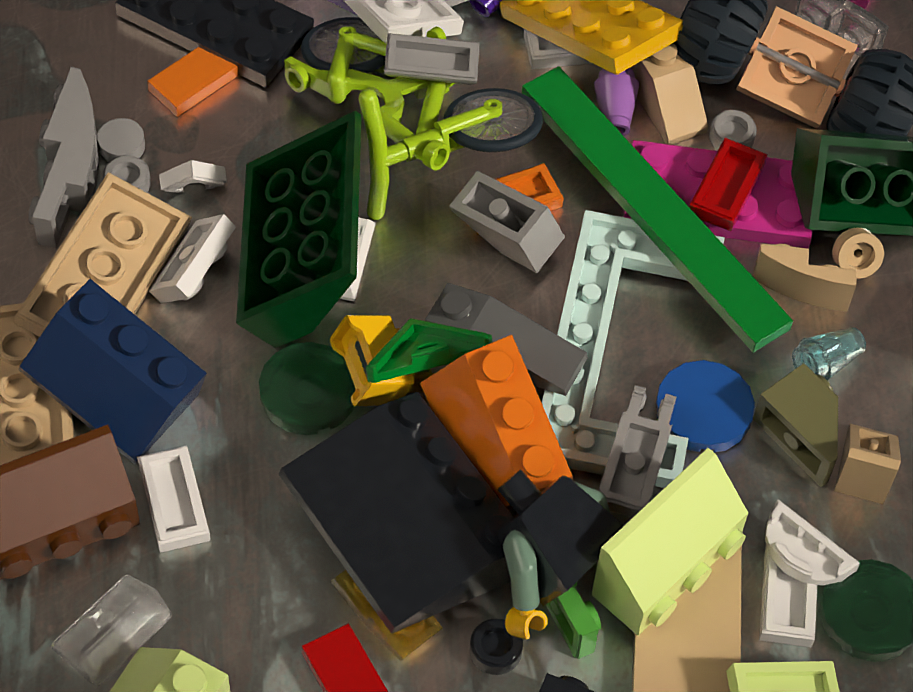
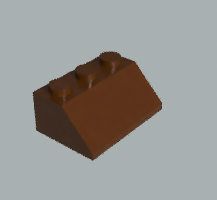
M108 424L0 465V580L23 576L33 566L53 558L64 559L73 556L82 547L101 539L121 537L132 527L140 524L136 499Z

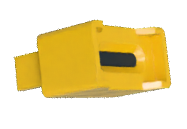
M346 315L330 337L332 349L344 357L356 390L350 397L353 406H379L404 397L407 393H421L423 389L420 383L434 374L431 369L376 383L368 382L366 366L401 329L395 328L390 315Z

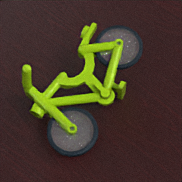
M360 17L337 18L321 23L311 29L304 37L301 45L303 58L309 65L291 56L284 60L286 81L296 92L300 93L307 88H311L328 97L332 103L340 104L352 90H362L359 94V104L368 139L370 187L366 211L368 217L372 220H379L385 214L389 187V166L405 160L410 162L419 159L425 166L437 171L446 164L450 152L464 147L480 152L513 150L532 141L542 128L543 115L537 103L520 92L502 88L480 89L460 96L449 105L444 114V119L438 121L444 94L448 93L449 87L456 83L400 77L387 80L368 74L372 71L384 74L387 44ZM433 27L427 32V37L446 39V35L440 27ZM413 92L418 100L424 98L415 134L401 124L404 109L403 95ZM378 96L383 99L385 105L380 107ZM387 136L396 144L387 146Z

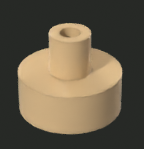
M851 228L843 232L836 239L832 256L839 268L857 270V279L868 277L879 269L884 258V248L880 240L869 230Z

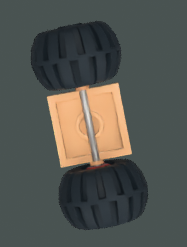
M767 0L688 1L680 17L683 20L682 31H679L678 40L674 44L678 50L677 55L694 66L697 81L707 84L730 82L738 73L747 54H749L751 58L736 87L737 91L816 129L820 126L833 97L836 96L826 124L827 130L894 136L908 135L913 125V60L907 55L889 49L867 50L860 55L846 79H844L843 76L858 45L777 6L773 10L761 37L758 38L756 36L768 10Z

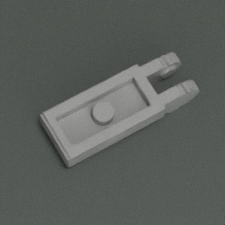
M637 385L634 387L627 412L623 411L599 487V491L606 496L609 510L629 517H634L651 501L672 425L669 423L677 398L676 396L665 394L657 413L658 421L641 417L639 414L644 408L647 395L645 393L646 388Z

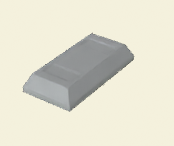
M388 33L384 74L390 77L466 85L477 84L480 43Z

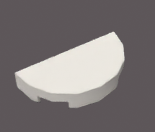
M777 500L766 522L765 542L770 557L784 573L800 582L823 586L842 582L857 571L860 562L780 500Z

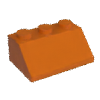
M513 335L462 355L420 383L431 410L508 511L513 509V507L497 489L520 469L540 492L562 475L573 480V475Z

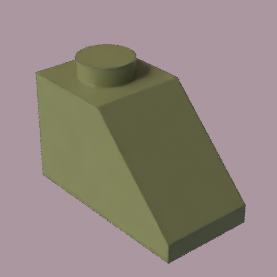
M803 363L760 394L753 420L820 487H823L828 483L838 458V396L823 376L816 375Z

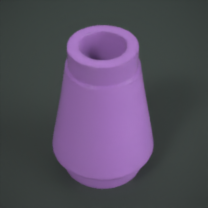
M630 68L618 75L602 69L599 72V78L594 82L599 110L625 136L630 132L639 82L635 78L634 71Z

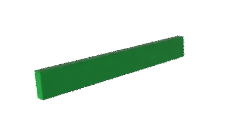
M560 66L522 85L521 93L537 103L542 111L544 122L753 353L791 330L793 323L791 317Z

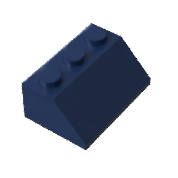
M91 279L55 314L19 366L21 373L90 429L94 430L108 424L118 451L133 464L138 462L137 457L143 456L199 395L207 374Z

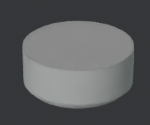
M726 110L714 117L709 139L716 150L719 149L724 138L752 148L757 127L754 120L748 114L738 110Z
M117 118L110 120L98 132L99 151L101 156L108 162L120 156L140 158L145 150L143 129L137 122L131 119Z
M120 156L111 160L103 170V179L109 172L146 193L150 190L149 168L140 158Z

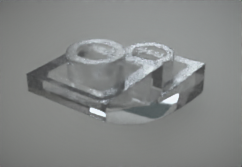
M798 0L794 14L858 45L855 53L859 57L867 50L882 49L889 26L879 18L849 0Z

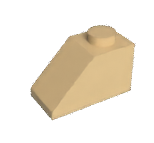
M674 43L630 67L639 82L637 99L664 142L668 145H674L708 133L709 128L694 66L677 55L678 50Z

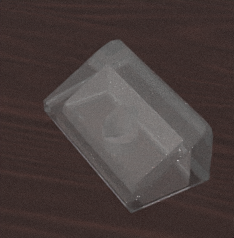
M126 574L59 636L51 647L88 682L98 687L171 618V611L157 589Z

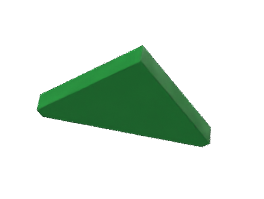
M410 318L366 366L368 382L376 383L450 364L462 355L492 343V335Z

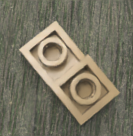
M787 244L760 245L753 270V277L758 282L784 296L806 304L831 310L848 311L857 284V270L839 268L835 265H808L809 249L792 247Z

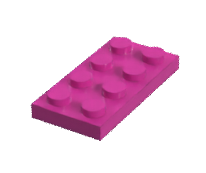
M637 140L632 142V146L689 207L717 151ZM767 157L766 164L731 232L701 220L715 236L768 244H787L792 247L806 249L809 248L812 239V230L804 227L791 177L793 160ZM624 210V218L632 219Z

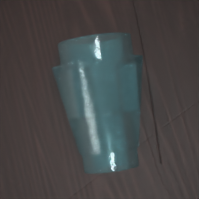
M855 327L803 338L798 347L793 350L792 362L795 369L804 363L816 375H821L828 381L857 358L858 355L865 352L866 341L863 334Z

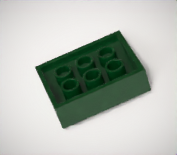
M356 110L246 164L236 324L274 348L312 333L357 278L362 115Z

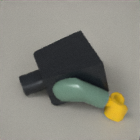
M520 469L497 489L517 512L498 531V539L503 545L514 606L506 615L505 628L511 636L528 640L530 638L528 628L541 631L548 624L546 614L536 610L539 603L544 606L568 591L598 562L601 547L624 525L610 513L606 496L602 492L574 482L569 477L563 475L540 492Z

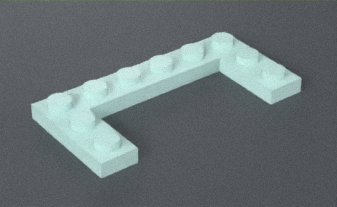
M585 210L557 335L584 350L588 358L567 395L564 396L545 390L542 405L569 468L604 475L619 424L593 419L590 416L621 268L688 280L633 219ZM716 236L724 245L725 237ZM670 434L655 486L665 488L683 471L688 438Z

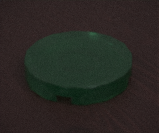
M315 342L291 344L277 351L264 364L259 378L260 400L270 421L285 431L301 435L318 434V430L328 427L331 430L341 425L353 412L354 406L350 397L356 389L344 357L334 351L331 346Z
M873 559L858 561L860 564L857 571L842 582L824 586L819 606L822 626L830 639L834 637L836 642L842 645L841 649L852 657L872 662L891 660L903 654L913 644V580L908 574L892 564Z

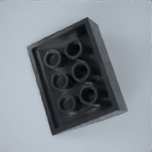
M419 392L375 407L280 469L279 476L391 634L511 582L503 545L498 539V531L513 516Z

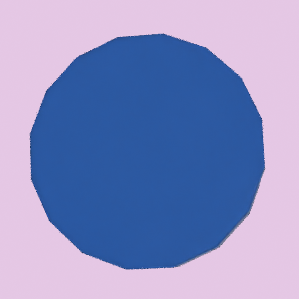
M706 360L683 363L669 371L659 385L656 399L657 413L665 394L677 397L669 423L672 425L670 434L688 438L686 450L699 453L701 449L706 450L707 448L710 450L714 449V453L726 451L741 442L751 427L755 408L751 388L738 372L721 363Z

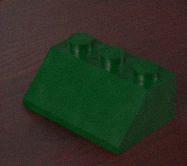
M797 128L791 177L806 229L845 232L851 228H864L876 234L913 236V137Z

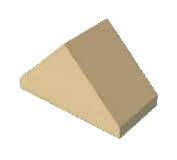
M849 424L834 491L884 504L901 463L898 436Z

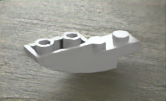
M74 67L70 68L65 83L57 86L54 94L52 117L50 120L45 119L41 126L39 143L41 147H45L47 156L43 175L44 188L40 197L35 196L32 199L29 209V223L35 227L38 245L54 248L58 246L70 211L82 213L94 195L99 172V147L93 106L80 68Z

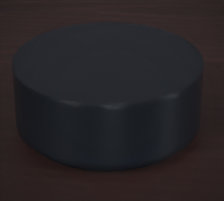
M489 619L480 623L474 629L470 639L469 652L472 662L478 669L487 674L502 675L513 670L520 662L523 639L511 636L507 632L505 620Z

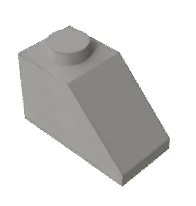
M478 170L449 205L452 212L501 254L538 273L565 238L547 206Z

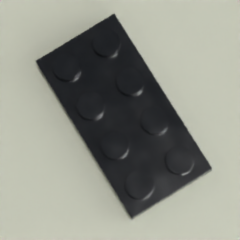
M117 0L115 2L116 15L189 51L200 47L237 65L239 75L265 88L284 67V60L295 54L302 45L306 34L314 28L313 18L275 0Z

